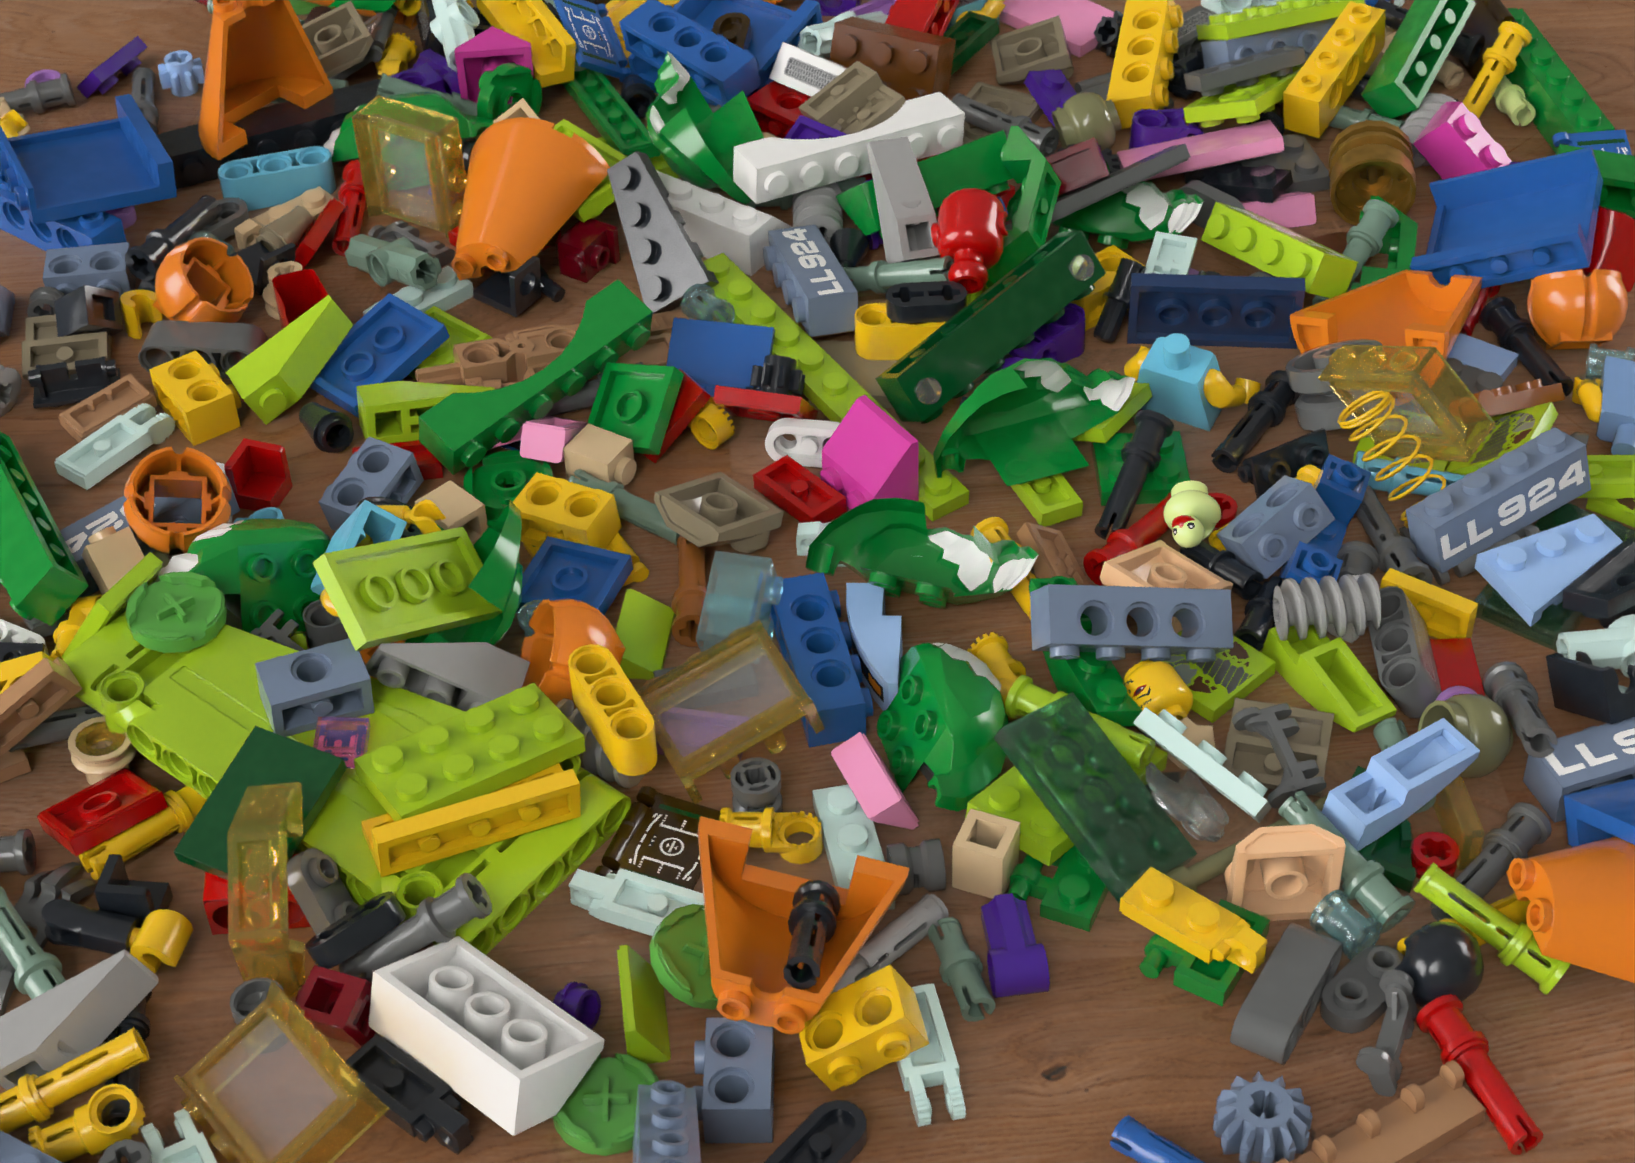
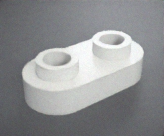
M781 418L775 421L768 430L765 439L766 451L774 461L788 455L802 466L822 468V449L827 443L826 438L832 436L840 423L835 421ZM783 434H792L796 440H787L783 437Z

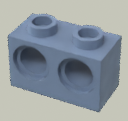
M129 242L48 249L43 271L44 286L56 288L64 295L83 285L119 292V297L125 292L135 290L136 277L130 272L125 262V253L130 249Z
M369 436L360 449L352 454L348 464L333 484H330L325 489L319 504L330 528L337 531L354 512L359 501L367 497H385L407 504L424 479L413 452Z
M1284 475L1216 535L1225 548L1234 553L1236 560L1246 567L1259 572L1264 579H1267L1289 560L1299 541L1307 544L1334 521L1335 518L1311 483Z
M725 1017L706 1018L705 1040H695L694 1049L695 1074H703V1086H693V1088H696L698 1120H703L705 1143H773L774 1027L762 1026L746 1020L734 1021Z

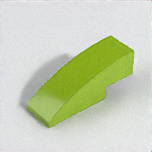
M1309 625L1307 638L1300 640L1295 626H1290L1287 640L1281 641L1276 627L1269 629L1262 653L1276 661V671L1316 710L1334 713L1333 721L1336 724L1355 733L1396 714V707L1341 637L1331 641L1327 636L1319 638L1314 625Z

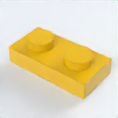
M1389 568L1382 577L1380 589L1389 586L1402 589L1424 619L1428 635L1438 639L1472 638L1478 608L1477 602L1392 568Z

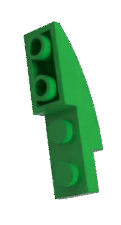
M1054 576L1052 578H1031L1028 587L1030 593L1048 584H1078L1074 578ZM1082 613L1080 618L1081 626L1085 632L1091 635V620ZM1043 651L1058 692L1067 693L1073 700L1074 705L1086 711L1095 713L1122 726H1135L1133 722L1140 715L1142 709L1127 693V688L1123 684L1124 681L1112 661L1096 660V652H1080V657L1076 659L1055 660L1050 659V651Z

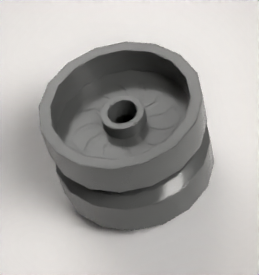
M1360 339L1328 344L1302 353L1287 363L1285 368L1290 388L1294 392L1302 394L1294 404L1299 426L1311 431L1325 428L1326 431L1342 429L1337 423L1339 415L1348 405L1361 396L1377 389H1387L1394 398L1391 381L1379 376L1385 371L1387 366L1383 346L1379 341ZM1383 398L1375 399L1363 405L1352 413L1346 421L1365 414L1380 403ZM1391 403L1388 405V407H1387L1382 413H1380L1378 416H1376V417L1373 418V419H1376V418H1378V417H1380V416L1386 414L1387 411L1389 410L1390 406H1391Z

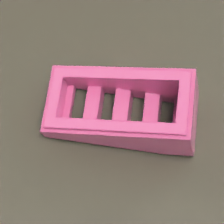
M553 416L526 421V423H523L520 455L523 458L560 463L564 460L563 448L587 425V422Z

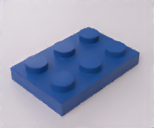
M389 293L353 325L312 382L310 388L359 418L356 386L402 381L450 337L444 324Z

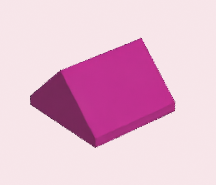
M494 26L455 48L459 89L463 99L477 102L480 92L479 79L485 71H493L496 67L505 63H515L529 68L534 78L531 43ZM510 96L507 104L512 103V96Z

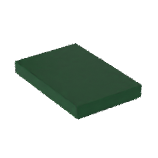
M255 726L174 850L175 856L178 861L268 896L285 869L287 862L295 853L346 771L347 766L344 760Z

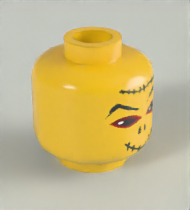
M1142 661L1130 668L1123 678V684L1127 688V693L1140 706L1142 711L1147 707L1158 716L1162 709H1165L1180 721L1187 717L1193 705L1192 691L1176 669L1168 662Z

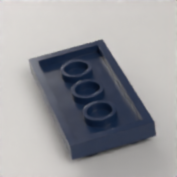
M1132 273L1127 343L1154 344L1155 340L1159 337L1180 333L1187 336L1192 346L1297 349L1291 328L1290 315L1303 309L1305 278Z

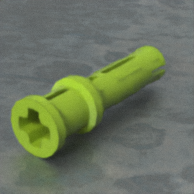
M1026 675L1018 677L1008 692L1004 709L1005 714L1010 718L1023 717L1040 725L1041 730L1048 735L1063 733L1111 756L1122 759L1139 769H1143L1145 763L1148 764L1155 748L1154 739L1131 731L1122 725L1074 705L1073 700L1067 693L1059 691L1054 694L1034 685L1033 679Z
M1435 863L1431 864L1413 889L1453 917L1458 923L1464 925L1497 949V957L1500 958V962L1507 967L1513 964L1539 983L1538 990L1545 995L1554 988L1571 965L1570 963L1542 955L1534 938L1533 931L1530 930L1528 924H1525L1523 921L1519 925L1484 901L1479 895L1473 893L1456 879L1438 868V865ZM1448 893H1450V894H1451L1452 896H1454L1456 899H1458V900L1461 901L1463 904H1465L1467 907H1469L1470 909H1472V910H1473L1474 912H1476L1478 915H1480L1481 917H1483V918L1486 920V923L1483 922L1481 919H1479V918H1478L1477 916H1475L1474 914H1472V913H1471L1470 911H1468L1466 908H1464L1463 906H1461V905H1460L1459 903H1457L1455 900H1453L1452 898H1450V897L1448 896ZM1496 928H1498L1500 931H1502L1509 937L1505 938L1503 935L1496 931ZM1528 951L1535 955L1537 958H1539L1541 961H1543L1546 964V966H1544L1538 960L1529 955Z

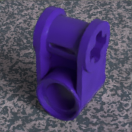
M1183 108L1165 110L1142 109L1135 112L1132 116L1129 149L1204 134V131L1198 127L1199 122L1186 125Z
M1069 303L1064 307L1065 314L1050 324H1043L1034 332L1035 338L1030 343L1021 348L1012 349L1009 354L1012 357H1021L1023 359L1052 358L1061 363L1079 357L1085 350V311L1080 306Z

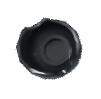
M1430 922L1422 926L1421 929L1416 930L1404 941L1406 946L1405 956L1395 970L1403 971L1414 980L1412 995L1415 1003L1422 1008L1432 1000L1448 994L1456 995L1462 1002L1478 989L1484 972V962L1480 946L1475 937L1456 923Z

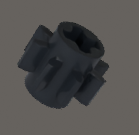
M1115 10L1113 18L1102 16V20L1094 31L1096 40L1099 42L1096 49L1106 53L1107 56L1115 59L1124 14L1118 10Z
M767 355L764 358L763 366L753 365L750 386H753V390L802 396L805 375L802 374V370H796L797 361L795 359L779 355Z

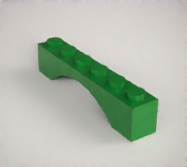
M617 279L586 301L583 318L574 338L561 355L547 367L523 381L500 389L476 393H452L419 416V442L452 475H455L466 466H475L483 459L486 452L499 442L507 443L513 439L519 432L520 427L523 426V423L532 419L543 418L556 402L566 395L570 397L578 393L587 380L599 372H604L607 362L616 363L621 356L631 349L636 351L644 346L651 335L653 311Z

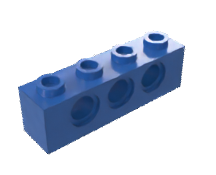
M647 0L619 22L627 51L657 69L661 67L665 55L669 51L692 77L702 95L720 106L726 104L742 90L747 97L761 86L758 61L752 52L747 49L743 50L729 42L723 35H717L703 27L698 21L691 20L678 13L670 5H664L657 0Z
M0 174L1 230L45 251L48 249L127 242L122 220L105 211L33 225L26 210L19 211L15 194L9 192L5 175Z
M823 572L768 581L770 619L808 747L844 742L859 732L866 735V717L873 716V702L869 688H861L859 684L862 682L858 654L850 655L849 650L852 649V642L847 621L839 622L838 619L841 618V605L837 590L829 591Z

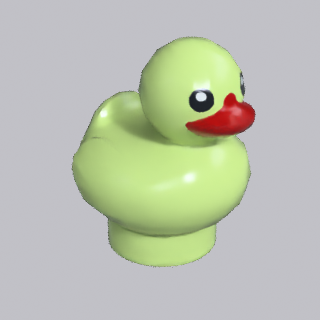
M1190 480L1175 485L1171 490V498L1164 507V520L1172 530L1175 542L1184 548H1192L1199 545L1202 540L1209 537L1221 519L1219 504L1208 495L1207 486L1199 481Z

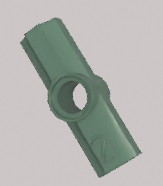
M359 234L350 239L349 247L344 252L348 265L369 273L376 284L381 287L396 281L426 291L437 285L438 276L442 272L439 258L416 250L410 240L405 237L388 242Z

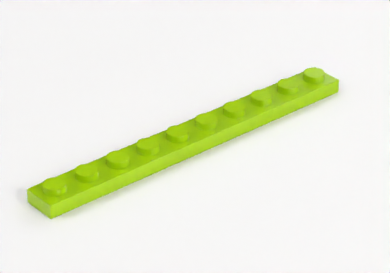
M724 253L703 261L707 270L714 273L719 284L702 294L732 323L774 327L775 333L771 355L785 356L797 361L796 370H802V374L805 375L803 394L830 421L841 423L856 399L866 395L901 425ZM918 442L919 502L924 503L925 515L933 522L969 504V490L948 470H944L942 477L937 478L933 455Z

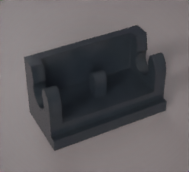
M1577 651L1576 661L1564 658L1561 653L1546 656L1555 708L1608 724H1614L1635 717V665L1629 664L1627 667L1630 685L1625 687L1618 685L1619 679L1614 667L1607 666L1602 668L1592 665L1590 657L1585 652Z

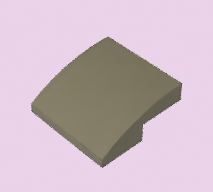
M856 61L798 108L803 116L849 135L872 128L886 121L901 109L906 100L904 96L885 86L876 71Z
M56 314L25 318L26 341H22V376L24 380H28V370H36V365L66 362L69 373L77 374L75 368V361L100 358L102 356H106L107 360L112 358L113 336L108 335L107 331L97 333L84 331L78 335L58 337Z
M1235 698L1224 750V756L1227 757V760L1222 766L1237 778L1245 771L1266 788L1276 789L1281 783L1284 771L1269 739L1257 732L1236 730L1232 723V718L1235 714L1246 708L1257 707L1263 709L1277 704ZM1290 707L1292 713L1287 718H1295L1300 728L1296 734L1286 737L1298 763L1311 759L1315 760L1319 773L1314 777L1321 776L1324 778L1334 713ZM1322 791L1311 796L1321 797Z

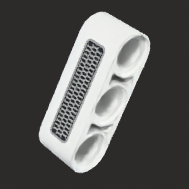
M782 42L769 78L812 97L847 68Z

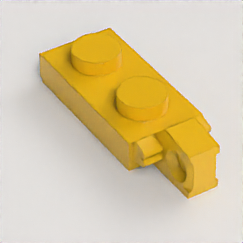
M1150 867L1120 898L1119 911L1122 912L1121 914L1208 964L1213 959L1221 962L1227 959L1253 974L1265 961L1267 939L1252 930L1245 920L1153 867Z

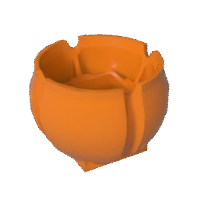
M208 237L194 238L172 249L160 264L155 280L156 300L152 306L169 320L236 323L248 307L249 301L253 299L254 284L252 276L238 254L231 257L227 255L228 246Z
M1595 269L1590 276H1586L1583 270H1569L1534 277V280H1530L1531 287L1526 300L1527 314L1538 336L1546 342V350L1597 349L1613 341L1612 337L1619 331L1626 318L1628 293L1623 284L1621 272Z
M172 446L152 452L138 463L125 484L124 496L127 500L124 502V515L129 527L142 542L162 553L170 554L173 549H180L183 554L187 553L189 546L197 536L223 523H228L231 516L229 502L232 493L226 475L213 459L193 448L186 447L182 454L175 453ZM155 497L202 498L201 524L154 522Z
M560 599L543 600L534 610L528 623L534 630V634L528 637L524 636L520 658L530 662L522 687L535 683L555 705L563 698L573 701L568 660L570 654L575 649L585 645L593 644L606 647L620 665L625 646L609 620L597 608L584 601Z

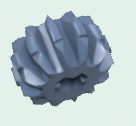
M1259 1070L1251 1083L1236 1076L1230 1090H1221L1216 1103L1217 1113L1214 1114L1213 1130L1215 1131V1136L1221 1138L1223 1155L1239 1154L1240 1163H1250L1251 1161L1273 1163L1274 1160L1277 1162L1282 1158L1290 1162L1295 1159V1153H1303L1309 1142L1310 1132L1308 1130L1311 1128L1312 1113L1310 1112L1311 1107L1303 1104L1304 1097L1302 1096L1301 1088L1285 1089L1286 1084L1282 1075L1274 1082L1265 1081Z

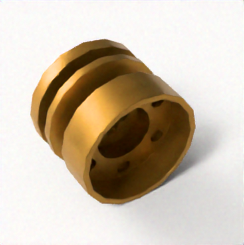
M1366 120L1352 124L1336 136L1330 146L1328 158L1330 199L1335 212L1345 222L1357 226L1360 211H1363V207L1372 195L1381 197L1406 215L1415 202L1417 189L1413 149L1409 137L1398 126L1385 121Z

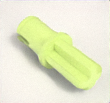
M1504 75L1493 94L1496 107L1502 113L1508 114L1516 126L1519 125V122L1521 126H1526L1533 121L1536 113L1535 108L1525 99L1524 90L1519 85L1512 84Z

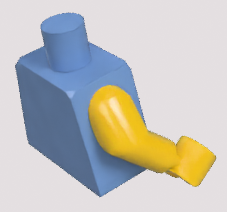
M1606 355L1601 379H1595L1594 381L1591 379L1581 380L1580 377L1574 378L1572 401L1582 405L1588 419L1597 423L1596 436L1600 440L1613 443L1611 447L1613 455H1635V362Z

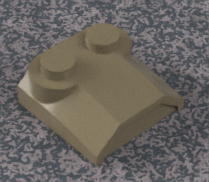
M351 1L302 25L328 78L362 62L374 42Z
M1059 16L996 36L989 41L997 70L996 79L1000 86L1024 83L1029 71L1061 70L1067 80L1074 72L1070 50Z
M722 472L657 491L654 496V502L666 526L698 547L731 544L733 549L743 553H753L757 549L767 546L770 531L781 527L784 513L783 510Z

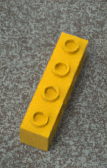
M1126 0L1106 101H1113L1120 118L1121 129L1131 128L1132 116L1135 112L1142 109L1164 110V107L1169 104L1168 83L1174 77L1173 55L1178 53V28L1183 26L1181 6L1179 4L1175 5L1174 0Z
M1352 1L1348 3L1283 92L1284 129L1316 138L1321 137L1385 47L1384 9Z

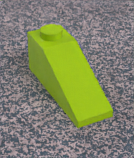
M327 295L226 371L244 402L267 425L302 398L353 327V324L330 295Z
M410 381L356 386L359 426L365 440L370 436L389 444L419 440V416L452 393H476L494 390L495 388Z

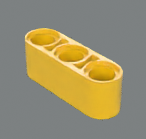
M886 303L865 304L860 306L855 312V350L860 357L867 360H899L946 322L897 323L887 317Z
M590 644L575 649L570 654L568 660L572 698L607 758L619 773L626 776H639L651 771L656 765L658 758L655 724L651 713L613 654L606 647Z

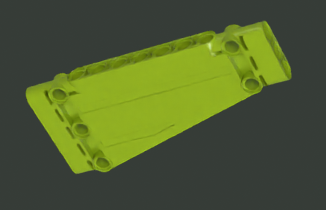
M125 611L70 652L63 661L70 667L82 687L74 696L103 715L106 726L112 733L119 736H126V733L128 739L139 753L186 786L194 789L207 800L253 728L258 726L273 732L260 698L255 663L299 651L225 624L216 637L201 647L185 652L162 653L145 648L133 638L128 627ZM370 677L374 713L287 736V738L319 749L322 730L367 731L364 753L367 754L381 746L388 745L465 711L402 688L388 687L377 679ZM576 755L560 762L563 771L573 768L580 782L581 817L381 877L362 832L361 821L387 814V811L356 775L355 766H347L346 771L294 854L314 848L331 857L337 865L339 876L350 896L359 906L377 895L392 891L406 914L405 919L400 924L417 914V908L422 900L427 897L437 898L455 886L456 879L463 873L473 875L482 884L490 897L492 912L484 919L476 917L457 929L455 937H461L480 952L487 955L618 830L625 815L631 808V799L582 768L580 757Z

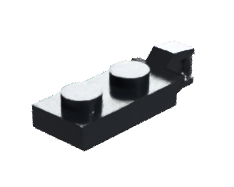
M1227 163L1183 173L1185 184L1192 180H1198L1241 201L1273 203L1293 183L1291 170L1275 169L1270 165L1245 167L1240 166L1238 163Z
M380 1035L373 1036L335 1069L338 1081L414 1138L417 1136L419 1140L426 1143L434 1136L441 1145L457 1155L474 1140L468 1127L470 1124L469 1120L459 1113L462 1110L461 1103L454 1097L452 1087Z

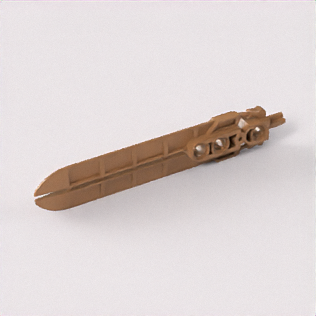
M872 290L858 292V308L870 303H886V293L876 294ZM783 292L767 294L796 323L793 308L791 305H786ZM713 304L653 314L649 340L640 349L628 351L616 363L636 364L642 362L643 365H666L674 317L725 323L732 322ZM580 323L566 326L552 324L517 330L505 336L506 340L491 338L456 344L453 348L454 363L416 369L417 382L483 386L494 387L495 389L515 384L543 370L561 355L574 338ZM797 323L806 332L802 323ZM848 331V332H841V333H834V334L813 336V337H811V338H812V339H816V338H822V337L833 336V335H838V334L850 333V332H855V331ZM594 375L592 378H590V379L587 380V381L597 379V378H596V375Z

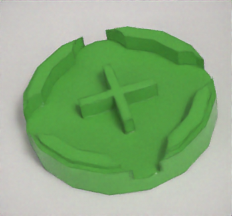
M170 572L158 576V582L150 586L145 582L139 586L127 601L126 619L133 638L145 648L162 653L185 652L201 647L216 637L226 623L227 606L222 590L217 589L215 582L207 576L193 572Z
M690 904L676 908L661 921L654 931L649 945L652 968L659 982L674 998L692 1007L716 1009L718 999L713 992L711 984L704 905Z
M600 1053L557 1115L553 1116L555 1130L565 1143L583 1153L602 1156L623 1153L633 1149L638 1084L652 1085L654 1082L659 1081L658 1077L646 1063L628 1054L615 1053L616 1058H601Z

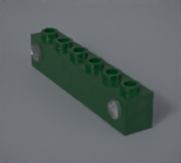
M1082 230L1056 234L875 378L902 422H921V424H925L939 417L944 411L942 406L949 400L959 398L971 391L974 387L973 381L982 374L990 373L999 368L1005 362L1004 356L1012 349H1018L1030 343L1035 338L1034 332L1043 324L1047 325L1058 320L1065 314V306L1073 300L1076 301L1086 297L1095 289L1093 284L1104 276L1106 272Z

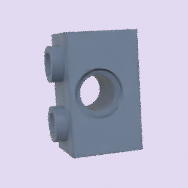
M350 638L255 663L260 698L273 733L287 737L374 713L371 678L359 650L355 651Z

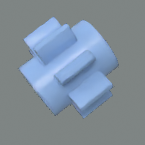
M173 51L165 56V64H158L162 89L170 88L174 96H191L198 91V84L204 83L205 77L201 58L193 59L192 54L188 51Z

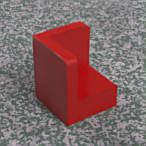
M244 438L224 466L225 474L229 479L239 508L253 511L267 507L278 508L293 487L285 448L281 445Z

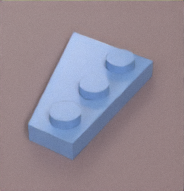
M1591 514L1477 554L1474 568L1531 627L1541 619L1542 612L1552 604L1557 606L1563 601V590L1623 543V541L1595 514Z

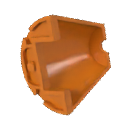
M212 0L213 15L198 132L203 148L218 161L248 144L246 131L234 125V123L279 97L306 110L333 94L332 85L289 0Z
M527 117L509 118L494 123L485 129L474 144L470 155L455 256L451 262V267L458 279L465 280L482 277L485 272L484 266L486 265L490 269L500 271L501 273L515 271L530 258L536 256L608 175L607 169L610 166L601 154L574 133L571 138L554 130L555 123Z
M1405 269L1292 313L1290 315L1292 332L1301 354L1328 344L1348 340L1369 339L1379 341L1383 346L1387 363L1385 371L1379 376L1391 381L1395 405L1401 404L1422 393L1440 373L1474 303L1479 298L1482 277L1455 274L1451 277L1448 285H1442L1433 277L1432 272Z
M701 816L698 824V843L711 984L713 992L718 999L717 1010L722 1016L730 1020H746L754 1024L774 1027L785 1034H797L803 1031L805 1023L819 1012L902 890L910 868L857 855L849 889L833 886L840 896L841 905L836 917L837 926L834 936L829 942L824 944L819 978L816 977L817 983L808 989H798L788 984L783 972L787 964L790 944L793 938L789 932L788 919L790 911L793 909L792 902L795 891L801 884L811 880L746 864L753 829ZM820 894V901H824L823 894ZM798 963L799 969L802 968V963Z
M1615 836L1529 858L1513 859L1506 874L1518 901L1528 902L1530 900L1526 911V920L1528 927L1533 931L1541 954L1635 983V845Z

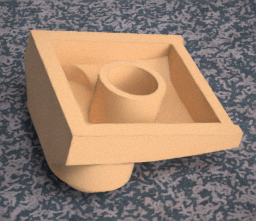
M1162 540L1105 561L1100 575L1103 586L1232 590L1233 583L1224 580L1166 545ZM1173 616L1172 627L1178 633L1182 630L1180 621Z
M1314 824L1257 828L1236 845L1233 861L1225 870L1224 878L1228 891L1227 902L1268 918L1270 921L1335 917L1346 849L1344 838Z

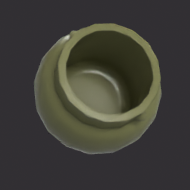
M1082 92L1071 96L1064 102L1063 108L1057 107L1055 111H1052L1054 126L1059 132V140L1064 149L1068 148V145H1076L1093 137L1097 139L1098 145H1101V151L1106 148L1111 149L1116 141L1115 131L1122 128L1113 101L1105 102L1101 95L1095 92Z
M1457 694L1445 701L1436 700L1426 707L1418 725V731L1444 718L1480 750L1478 758L1458 776L1461 778H1481L1497 770L1510 752L1513 744L1512 727L1503 709L1487 696L1480 694Z

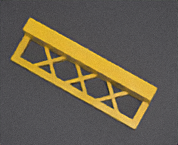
M542 0L476 1V7L491 26L531 43L534 79L539 80L541 88L574 80L576 42Z
M560 763L495 792L402 820L394 821L387 813L361 821L362 832L380 876L384 877L581 817L580 782L573 768L563 771Z

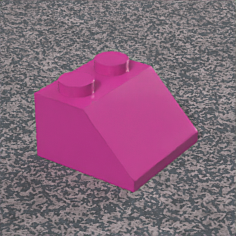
M1446 102L1441 105L1413 143L1443 180L1507 166L1512 162L1504 148L1493 140L1482 127L1478 117L1470 112L1462 102Z
M863 395L856 399L823 447L820 479L846 497V504L849 510L872 499L902 498L919 501L918 440L866 395Z

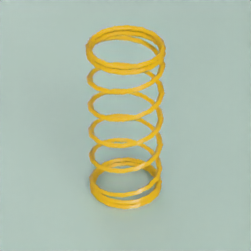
M1377 389L1352 402L1341 412L1337 423L1342 429H1353L1361 426L1350 435L1349 441L1352 442L1366 437L1387 419L1400 418L1404 421V426L1397 436L1369 449L1364 453L1362 461L1368 462L1381 456L1400 439L1413 438L1417 442V446L1410 456L1399 459L1380 470L1375 476V481H1384L1394 476L1406 467L1412 459L1426 458L1429 461V468L1424 475L1413 478L1395 488L1389 494L1388 501H1397L1407 496L1428 478H1439L1442 481L1440 490L1446 487V479L1442 475L1430 474L1433 468V459L1428 455L1417 454L1420 449L1421 439L1415 435H1403L1408 426V419L1403 415H1390L1395 406V399L1389 390ZM1383 398L1380 403L1365 414L1346 421L1352 413L1363 405L1375 399ZM1391 403L1389 410L1383 417L1372 420L1380 413H1382ZM1372 426L1370 429H1368V430L1365 431L1364 433H1362V434L1356 436V435H1357L1358 433H1360L1361 431H1363V430H1365L1366 428ZM1384 445H1387L1386 447H1384L1383 449H1381L1379 452H1377V453H1375V454L1369 456L1372 452L1376 451V450L1379 449L1380 447H1382V446H1384ZM1401 464L1398 468H1396V469L1393 470L1392 472H1390V473H1388V474H1386V475L1380 477L1382 474H1384V473H1385L1386 471H1388L1389 469H1391V468H1393V467H1395V466ZM1415 483L1411 488H1409L1405 492L1393 497L1398 491ZM1405 510L1400 520L1405 521L1404 526L1409 529Z

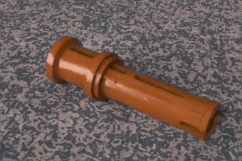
M680 535L677 539L679 588L672 596V610L677 616L672 623V635L675 641L681 645L699 647L708 643L714 635V622L709 616L714 608L713 596L706 588V547H698L693 543L688 544V540Z

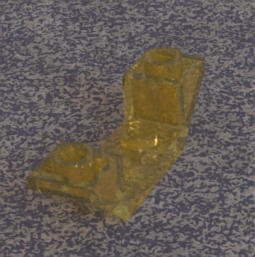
M299 782L247 787L227 832L229 944L243 982L254 978L275 980L282 986L286 998L296 997L301 986L305 984L304 942L289 939L287 837L303 836L302 783Z

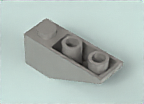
M908 137L867 142L886 262L888 264L909 262L940 256L931 236V226L933 223H937L936 213Z
M486 642L381 643L365 666L370 676L377 678L379 682L388 687L402 688L454 708L468 711L473 707L480 706L518 688H522L530 662Z
M124 949L0 1016V1086L9 1090L18 1085V1079L26 1074H36L39 1077L98 1047L158 984V976Z

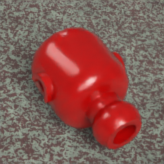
M964 188L948 195L940 206L938 223H933L931 226L932 241L938 249L940 257L950 256L954 260L948 271V280L963 285L967 290V294L977 293L985 287L988 280L987 269L992 268L999 261L1004 248V237L1008 236L1005 228V217H1007L1008 213L1004 211L1002 202L994 194L977 188Z

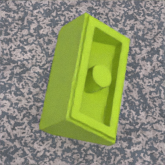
M633 589L626 590L616 627V633L625 646L620 667L630 679L654 680L653 671L663 669L672 633V623L676 615L671 607Z
M620 945V949L617 950L627 1054L646 1064L667 1062L671 1058L664 987L659 982L650 963L630 946Z

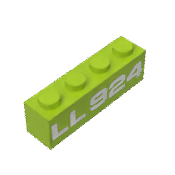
M1215 202L1201 238L1202 241L1275 277L1305 278V292L1326 298H1333L1347 292L1358 261L1254 212Z

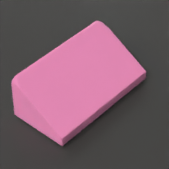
M1298 191L1281 194L1273 203L1239 200L1246 210L1286 228L1313 225L1317 220L1315 197L1312 193Z
M859 732L831 751L834 761L866 816L871 821L911 830L919 826L917 823L919 822L918 818L881 756L865 734Z

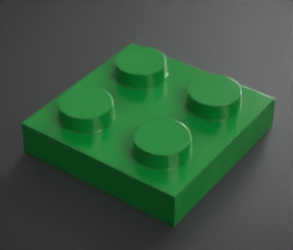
M607 362L587 424L589 423L632 439L634 453L659 455L684 373L673 366Z
M1173 431L1170 437L1165 438L1159 452L1161 462L1157 469L1148 473L1136 504L1159 503L1171 492L1175 485L1180 482L1190 481L1180 431ZM1117 432L1106 443L1091 442L1101 506H1106L1124 463L1121 458V450L1125 443L1131 441L1133 433Z

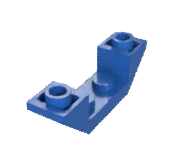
M1331 454L1328 455L1313 487L1335 520L1307 544L1299 541L1289 560L1282 565L1279 577L1283 580L1292 578L1296 580L1298 585L1306 577L1314 578L1318 584L1324 576H1332L1337 581L1343 560L1337 558V554L1342 545L1347 526L1363 501L1371 472L1358 467L1352 462L1342 460Z

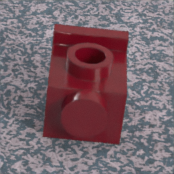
M588 219L585 222L579 220L557 240L560 274L588 283L609 262L617 264L620 261L618 227L594 219Z
M314 965L305 984L301 986L297 993L290 1015L309 1032L353 1044L358 1049L376 1033V1031L369 1027L372 984L363 978Z

